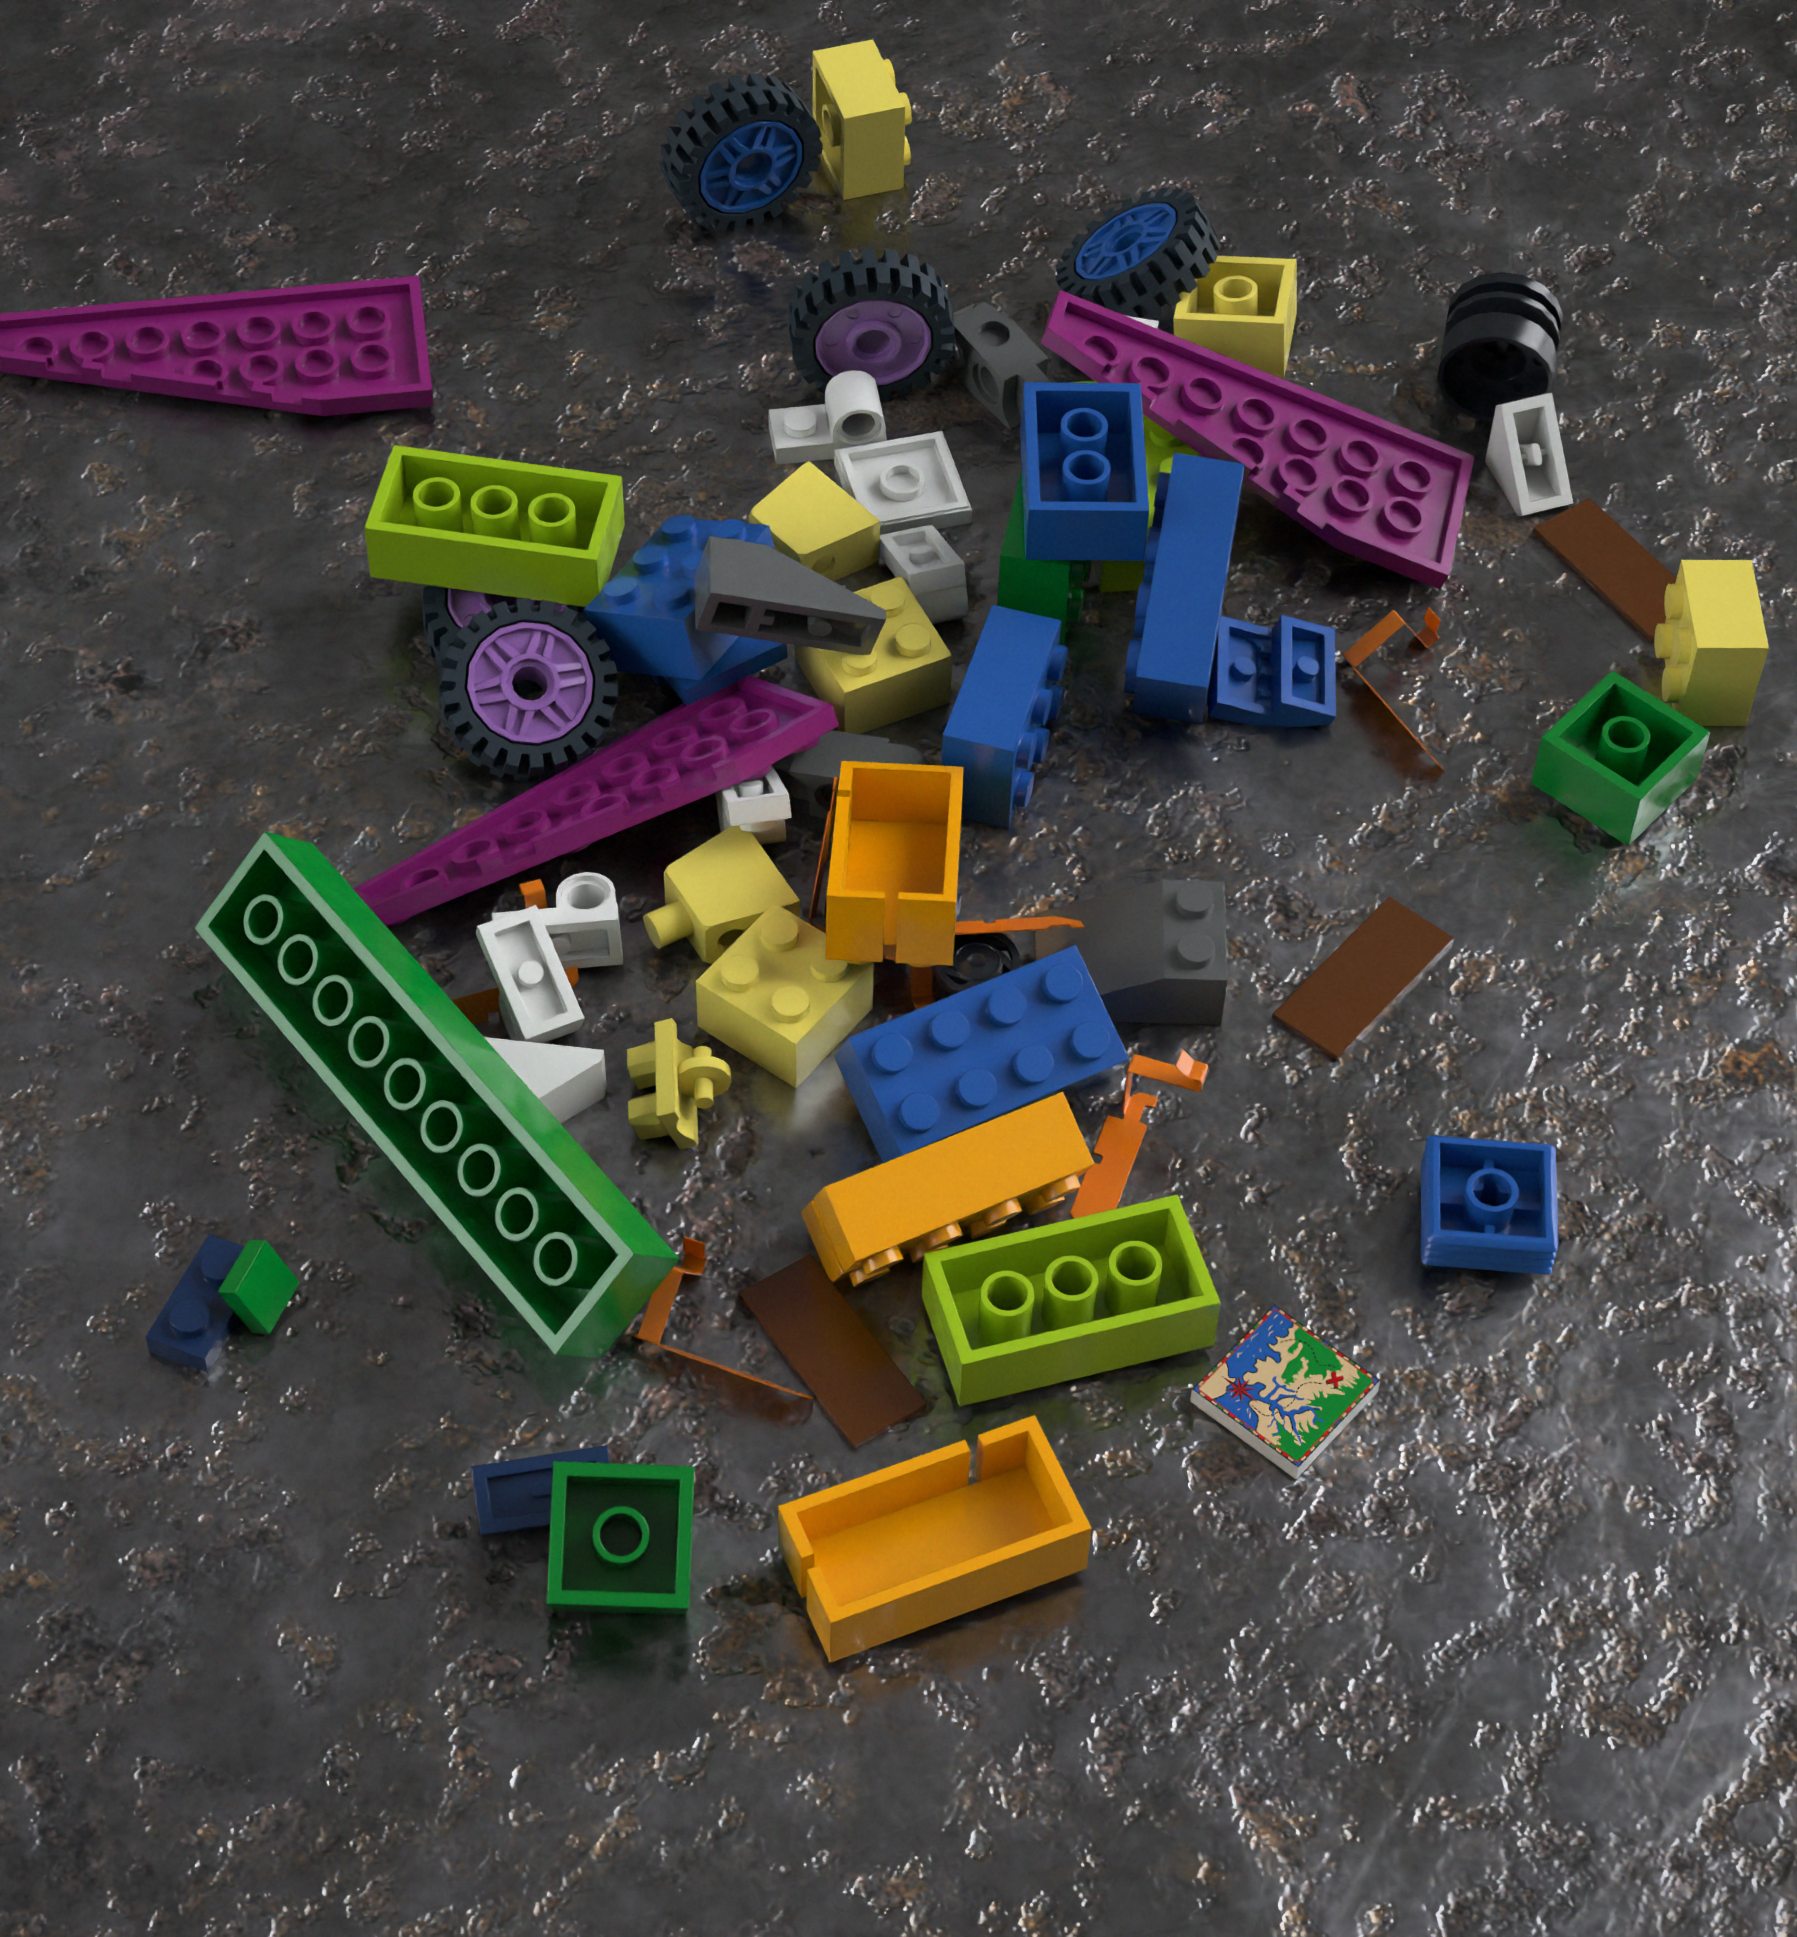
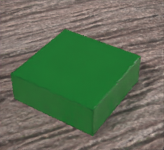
M248 1240L218 1293L252 1333L270 1334L300 1281L266 1240Z

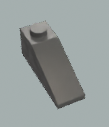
M709 536L695 572L696 630L851 654L870 655L886 621V610L768 545Z

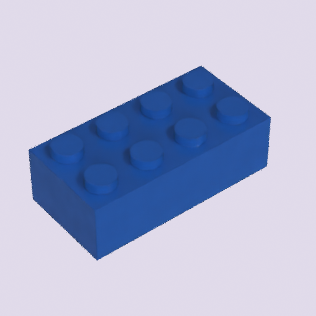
M1174 453L1171 473L1159 472L1154 500L1152 527L1149 528L1145 551L1144 583L1140 582L1135 610L1136 620L1133 637L1142 638V640L1130 639L1125 668L1124 692L1134 694L1133 714L1203 724L1239 509L1244 463Z
M1076 945L851 1036L834 1055L882 1163L1063 1092L1065 1096H1068L1110 1078L1130 1060Z

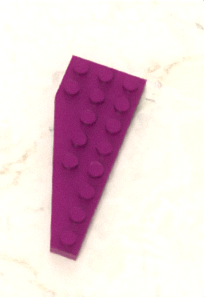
M419 275L0 314V372L318 416L434 406Z
M1059 290L1041 340L1043 345L1098 383H1141L1142 411L1146 417L1205 458L1244 463L1242 483L1334 548L1441 589L1451 569L1474 455Z
M747 675L739 679L738 682L688 706L685 703L677 706L353 889L387 928L397 926L408 920L411 916L560 855L579 852L588 847L592 842L742 781H752L763 777L771 770L773 763L791 753H800L815 747L820 742V736L839 726L833 706L827 702Z

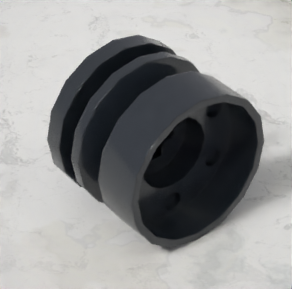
M1499 272L1479 275L1462 284L1451 297L1437 382L1443 397L1457 411L1477 420L1493 422L1496 405L1552 393L1563 314L1558 299L1545 285L1525 275Z

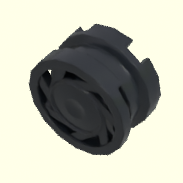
M1001 932L955 935L953 966L934 965L933 997L935 1002L1020 968V954L1015 943ZM1002 951H1007L1009 957L1005 955Z

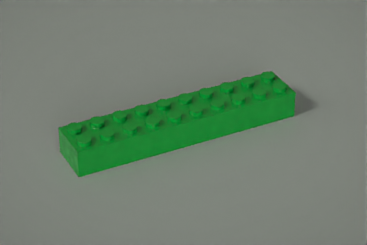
M264 831L195 926V930L555 1355L602 1358L680 1260L679 1257L316 846L310 842Z

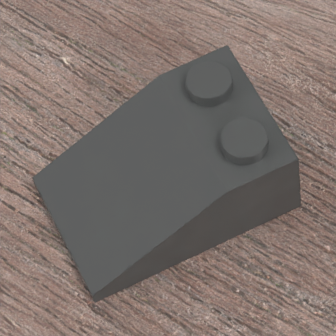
M1162 879L1035 914V917L1058 916L1079 920L1083 923L1084 928L1056 926L1049 927V930H1035V961L1076 945L1112 1022L1221 1025L1228 981L1225 881Z

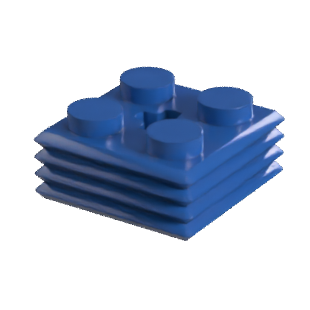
M1428 1136L1424 1147L1423 1159L1421 1160L1422 1263L1433 1266L1550 1274L1554 1265V1259L1556 1258V1252L1558 1251L1556 1148L1550 1144Z

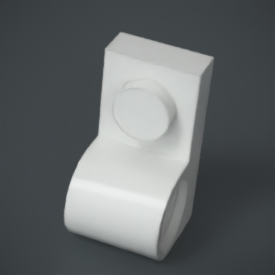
M850 370L833 377L826 386L825 404L768 410L769 430L776 465L834 459V450L887 441L886 426L876 381L870 374L863 371Z
M933 525L880 535L879 552L881 559L896 578L903 577L932 624L966 618L968 615V597L964 562Z
M771 765V770L761 778L752 781H742L715 792L720 833L731 826L740 825L742 831L752 832L760 845L784 842L786 840L785 819L792 818L790 798L773 765Z
M591 872L574 874L563 880L557 888L556 908L538 909L563 969L573 966L586 968L623 964L618 904L612 881L604 875ZM518 911L492 913V918L495 920Z
M534 905L477 926L476 936L500 991L498 997L499 1008L510 1039L545 1043L578 1031L583 1024L584 1016L537 906Z

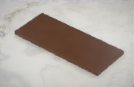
M1590 498L1534 527L1533 533L1651 643L1654 642L1657 624L1665 623L1666 621L1664 606L1666 587L1668 584H1675L1677 577Z
M1389 896L1273 1013L1272 1018L1338 1061L1453 943L1454 937Z
M811 1254L739 1293V1299L853 1449L860 1447L927 1408V1403Z

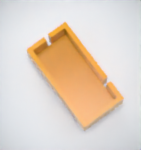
M841 761L826 897L825 960H844L851 964H867L870 962H883V955L896 956L895 963H906L914 967L953 966L964 767Z
M1061 1092L825 1186L800 1213L830 1280L836 1283L850 1277L853 1286L856 1287L890 1272L889 1267L903 1260L902 1255L909 1253L912 1262L915 1263L923 1260L924 1253L949 1248L948 1243L963 1236V1230L967 1229L971 1239H974L1006 1225V1219L1022 1212V1206H1026L1029 1215H1033L1063 1202L1065 1195L1081 1188L1077 1178L1095 1165L1066 1097Z
M1035 1415L978 1435L975 1469L977 1482L968 1485L970 1449L966 1440H962L778 1506V1547L801 1598L807 1597V1612L830 1663L1087 1569L1092 1528Z

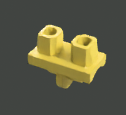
M673 1018L654 1022L655 1041L627 1049V1068L630 1078L637 1088L643 1089L656 1085V1093L632 1098L628 1101L629 1123L641 1140L670 1135L680 1150L698 1146L697 1107L702 1109L711 1107L714 1103L713 1097L723 1094L729 1089L731 1084L730 1067L724 1060L712 1057V1050L709 1047L698 1046L693 1049L692 1046L677 1039V1024Z

